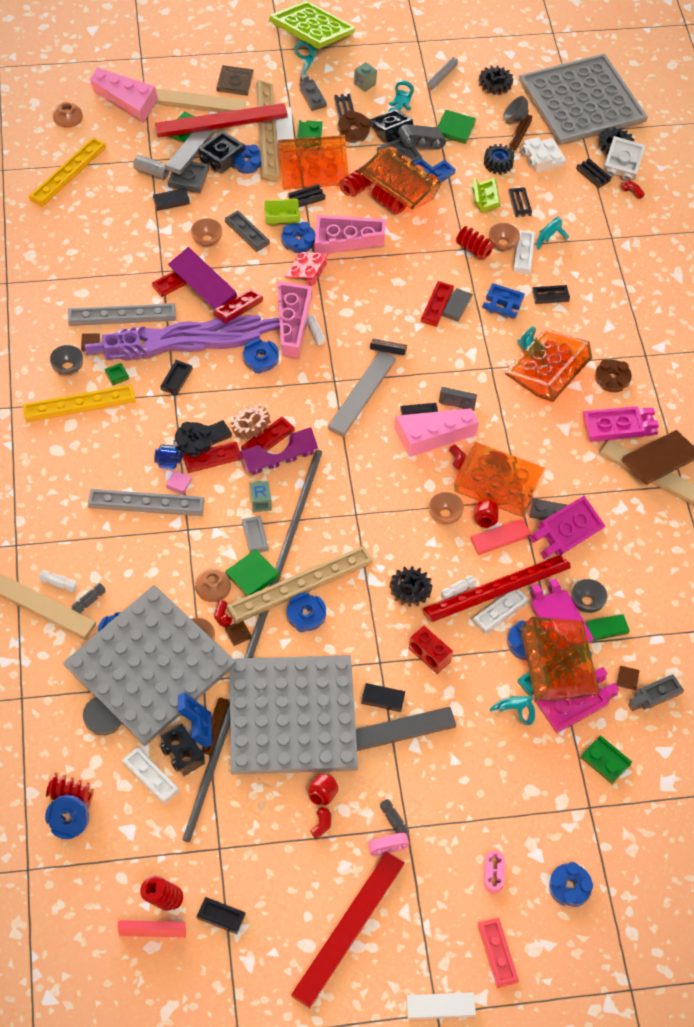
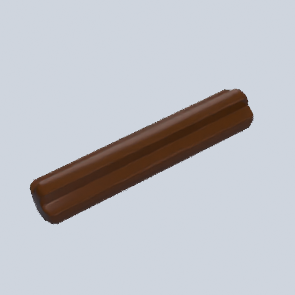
M527 114L511 139L509 148L514 151L519 147L533 118L532 115Z
M219 698L211 719L212 745L206 748L202 747L203 754L211 755L229 704L227 699Z

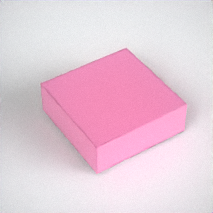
M174 470L166 484V488L184 495L192 481V477Z

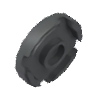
M96 697L90 700L83 710V721L86 728L96 735L115 733L122 724Z

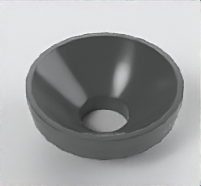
M524 96L514 99L506 108L503 118L507 122L522 121L529 112L528 100Z
M62 345L52 351L50 364L53 370L60 374H73L82 367L83 354L79 348L73 345ZM65 363L73 364V366L68 369L62 367Z
M593 579L578 581L571 592V598L575 606L587 613L601 610L608 598L605 587ZM589 597L593 600V604L586 605L582 599Z

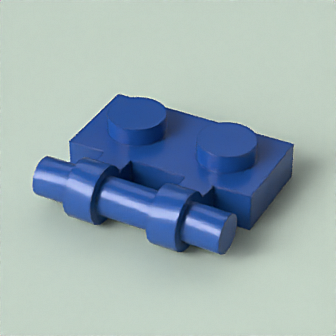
M492 283L486 296V300L491 301V303L484 302L482 308L490 313L496 312L502 314L503 317L516 319L518 312L513 311L512 308L520 309L525 293ZM497 303L506 306V308L497 306Z

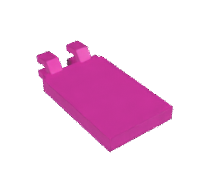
M638 406L583 411V418L590 442L658 435L657 428H659V424L653 417L655 415L654 408L639 409Z
M583 495L540 522L539 530L529 538L535 543L545 536L550 546L540 554L546 559L555 552L557 555L566 553L606 526L588 499Z
M556 578L549 580L547 588L550 594L543 596V591L539 584L531 586L532 591H530V595L533 599L531 608L541 627L546 630L547 638L556 654L593 641V636L568 591L561 590V586Z
M604 667L591 674L585 670L535 698V703L556 734L608 706L609 700L618 695L619 688L615 683L602 690L598 686L599 683L607 679L606 675L608 673Z

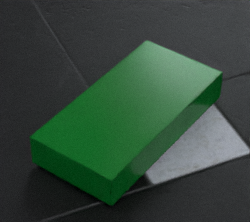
M624 614L589 620L585 623L593 636V641L626 635L630 632Z

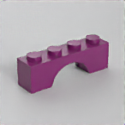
M312 427L291 433L287 447L279 454L268 453L260 445L242 450L238 454L245 473L251 472L252 475L263 472L262 468L268 466L269 469L280 466L279 462L286 460V463L295 461L298 455L303 454V457L314 454L313 450L318 449Z

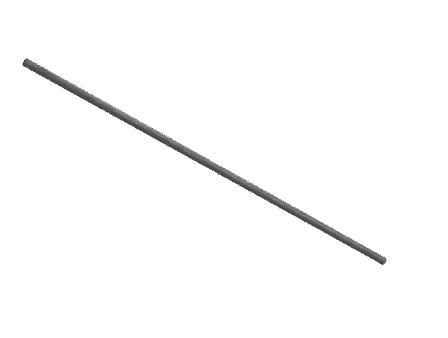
M319 449L315 450L275 567L280 577L323 453ZM279 577L278 579H276L275 581H273V582L269 585V587L272 586V585H274V584H276V583H278L279 580H280V577ZM269 610L259 614L244 658H253ZM230 701L182 838L185 842L191 841L230 727Z

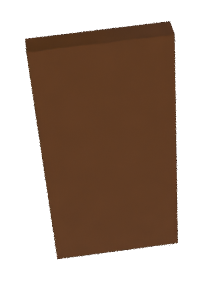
M675 430L623 456L622 462L648 485L694 461V445L678 430Z

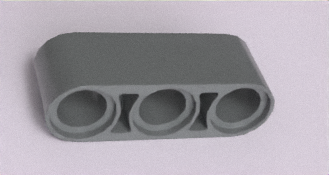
M407 124L401 126L398 130V134L406 147L441 149L446 144V139L438 127Z

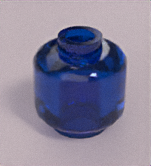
M161 444L159 448L155 449L154 463H157L159 468L173 470L176 469L178 463L181 464L182 452H179L176 445Z

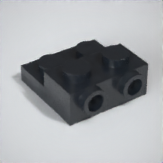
M397 109L370 119V127L377 130L378 137L386 142L394 141L400 137L398 130L401 126L407 124L414 125L411 117Z
M222 130L198 148L199 158L202 163L210 164L214 171L217 172L219 170L223 173L235 164L234 158L246 150L244 143Z

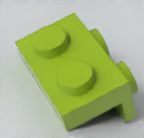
M473 178L474 185L471 187L476 196L473 198L475 206L479 207L482 213L501 207L496 179L492 178L479 183L477 178Z
M298 199L264 201L266 224L278 225L279 223L293 224L300 222Z

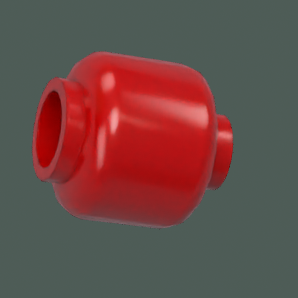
M491 500L479 501L474 508V521L476 524L484 528H490L497 524L499 519L498 505Z
M319 774L307 789L309 799L315 805L326 806L331 803L338 793L339 786L331 775Z

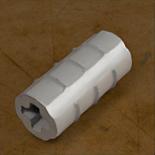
M137 155L133 163L135 170L164 180L170 172L165 170L164 163L150 159L147 156Z

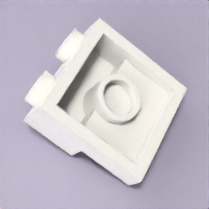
M614 136L604 165V171L610 176L619 175L624 180H635L646 145Z
M537 137L525 140L523 143L522 153L527 157L530 167H533L536 173L566 165L567 160L553 138L541 141Z

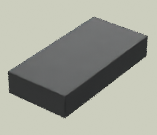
M456 288L442 316L459 322L473 294Z

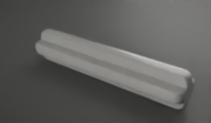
M451 57L427 81V87L434 89L458 65V59Z

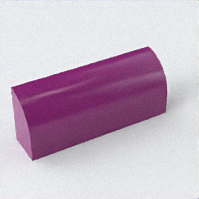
M187 247L168 263V266L213 309L237 297L236 291L190 247Z

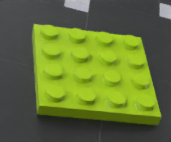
M308 1L274 13L269 17V22L273 23L276 27L286 30L288 34L297 36L301 41H306L317 49L354 34L356 27Z

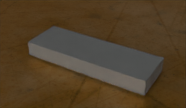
M239 210L225 217V223L255 252L270 245V240Z

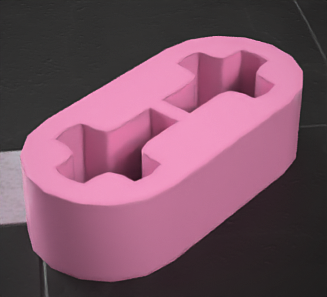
M397 833L377 838L368 843L372 856L383 855L386 851L388 853L400 851L410 845L406 833Z
M491 851L487 854L484 863V887L489 893L496 894L502 890L504 885L505 858L502 853ZM492 858H496V861L499 862L496 869H493V862H490ZM493 875H496V887L492 886L491 883Z

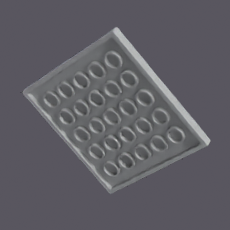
M605 53L519 75L520 83L560 145L602 134V131H607V128L613 130V127L619 129L620 127L624 128L647 122L648 116Z
M156 585L150 587L63 662L64 667L144 746L150 743L181 715L178 712V695L185 692L195 701L198 700L237 665L236 661Z
M351 655L234 659L237 665L229 671L231 775L358 771Z

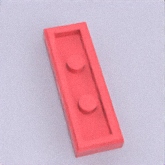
M521 519L471 536L470 540L478 555L527 539L531 536V533L524 520Z
M495 918L479 922L477 926L496 988L517 984L519 979L500 919Z
M120 920L118 921L119 936L186 938V923L176 921Z

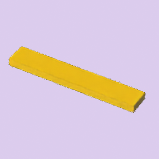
M92 137L29 195V200L41 207L45 206L106 149V143Z
M132 384L25 403L22 406L25 421L31 422L135 403L136 400Z

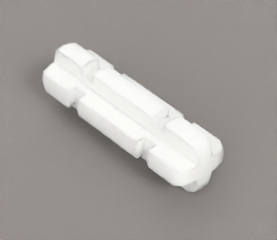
M312 314L308 317L307 324L310 326L309 328L318 346L324 345L326 339L322 334L323 332L316 316Z
M42 570L39 575L40 581L49 582L50 585L62 589L66 588V590L74 592L77 587L75 580H67L66 577L55 573L50 574L46 570Z
M473 575L465 577V580L462 579L449 586L450 588L443 589L441 597L445 600L468 590L467 588L476 585V579Z

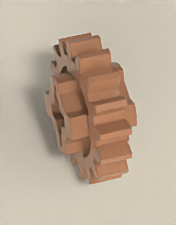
M251 405L250 408L244 407V410L238 411V415L233 416L234 420L231 421V428L236 437L240 436L241 439H244L246 436L248 439L251 436L257 437L259 432L264 433V428H269L268 424L271 423V416L265 407L261 408L260 405L256 407Z

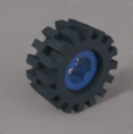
M494 144V146L491 145L489 149H486L484 165L490 173L493 171V174L499 172V175H502V172L506 174L507 171L510 172L511 168H513L514 151L511 148L507 149V145L503 147L502 144H499V146Z

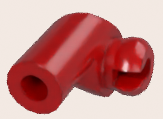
M625 180L621 184L624 191L631 189L638 199L645 196L644 191L638 184L630 180Z
M322 807L317 810L319 824L310 831L315 839H318L331 828L332 814L327 808Z

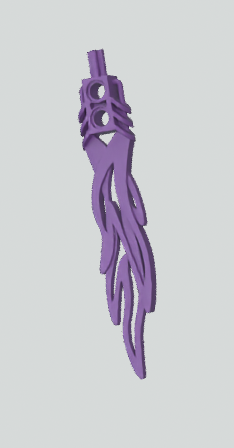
M246 315L236 317L228 323H224L216 318L207 322H179L163 329L145 328L144 326L137 329H121L117 333L103 334L102 343L85 344L86 355L104 353L105 360L120 358L128 361L150 358L169 350L201 351L206 348H235L245 346L252 340L260 339L261 334L280 329V319L268 318L261 320L260 315ZM140 339H142V340H144V341H146V342L142 345V344L140 343Z

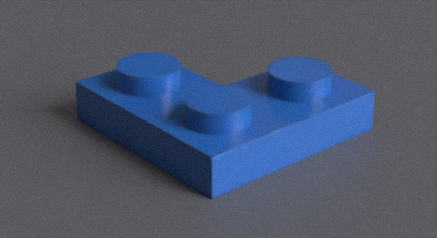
M422 158L410 164L408 169L430 189L454 175L456 171L445 159L432 167Z
M185 692L178 695V712L192 722L191 735L193 740L205 748L212 745L211 712Z

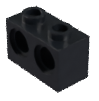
M183 724L161 735V751L165 756L169 755L172 759L171 764L176 772L180 771L183 777L205 764L203 752ZM174 741L180 742L178 745L171 744ZM184 757L191 758L189 761H183L182 759Z

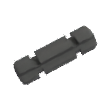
M97 583L93 590L90 589L79 599L80 601H76L71 606L72 610L82 613L84 608L89 607L98 599V595L101 596L106 592L105 587L101 583Z
M389 799L382 801L380 808L383 813H386L385 816L393 829H396V833H406L409 835L408 827L406 824L403 825L404 821L397 810L392 807L394 806Z

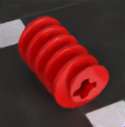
M364 164V166H361L350 173L349 176L340 180L339 186L345 195L355 197L357 193H361L362 190L376 183V176L372 168L368 164Z
M380 179L372 190V197L395 215L404 211L408 205L409 199L405 198L404 194H400L399 190H395V187L391 186L390 183H386L385 179Z
M464 226L456 237L457 244L467 249L468 252H472L480 260L486 259L495 246L494 242L489 244L490 239L486 238L484 240V235L479 236L478 231L474 232L473 227L468 229L467 226Z
M55 772L48 783L46 798L50 795V799L55 800L61 795H72L85 802L89 807L94 795V788L90 789V782H87L82 787V780L80 779L75 785L73 777L66 782V775H63L59 780L58 773Z
M154 875L148 877L140 888L142 899L163 911L175 910L183 902L184 896L181 888L161 876Z

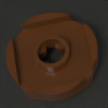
M353 110L347 111L338 121L337 129L340 137L349 143H356V141L360 140L361 142L364 141L370 133V119L362 113ZM351 125H356L357 128H354L353 130L351 129Z
M602 360L595 373L596 383L603 386L602 389L613 393L623 391V388L630 385L632 378L629 364L618 360ZM610 374H615L616 378H612Z

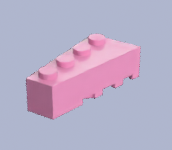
M98 67L90 78L93 91L109 102L115 103L118 108L126 110L129 115L137 117L142 123L145 122L158 99L155 86Z
M317 215L315 253H335L384 246L386 219Z
M277 281L282 356L300 358L313 299L312 286Z
M472 409L396 416L394 429L408 456L412 457L476 436L479 422Z

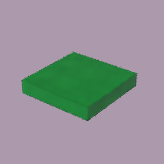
M446 109L437 127L441 130L444 138L466 144L476 123V118Z
M256 549L225 571L229 579L246 596L264 589L280 577L279 572Z

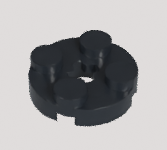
M183 422L175 433L176 447L183 455L188 457H198L200 453L208 452L212 446L210 427L198 422ZM196 437L198 440L191 442L190 438Z

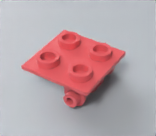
M299 253L286 273L285 278H306L308 285H314L318 279L317 277H320L324 267L327 265L326 258L328 253Z

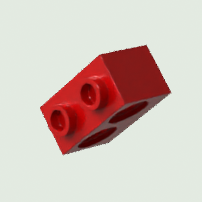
M425 625L410 637L408 649L436 674H439L451 663L453 650Z

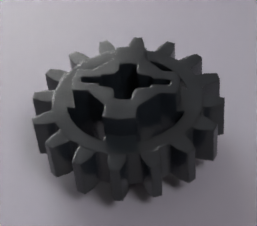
M490 65V69L485 67L484 71L481 70L478 81L479 86H482V90L487 89V93L493 92V95L498 92L502 95V91L507 93L508 89L511 90L514 78L513 74H510V70L505 71V67L499 68V65L494 68Z
M613 127V130L607 128V131L603 130L602 134H600L598 146H601L600 150H605V155H607L614 136L633 142L635 139L632 138V134H627L628 130L622 131L621 127L619 130L616 127Z
M404 566L402 572L396 570V575H392L390 594L395 595V601L400 599L401 605H404L406 602L409 607L412 606V603L419 606L420 601L426 603V598L431 596L432 579L427 578V572L421 573L420 567L414 570V566H411L410 570H407Z

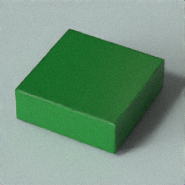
M122 363L104 369L112 386L129 380V375Z

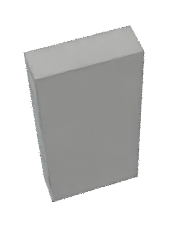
M261 516L241 519L249 553L255 549L259 553L269 551Z

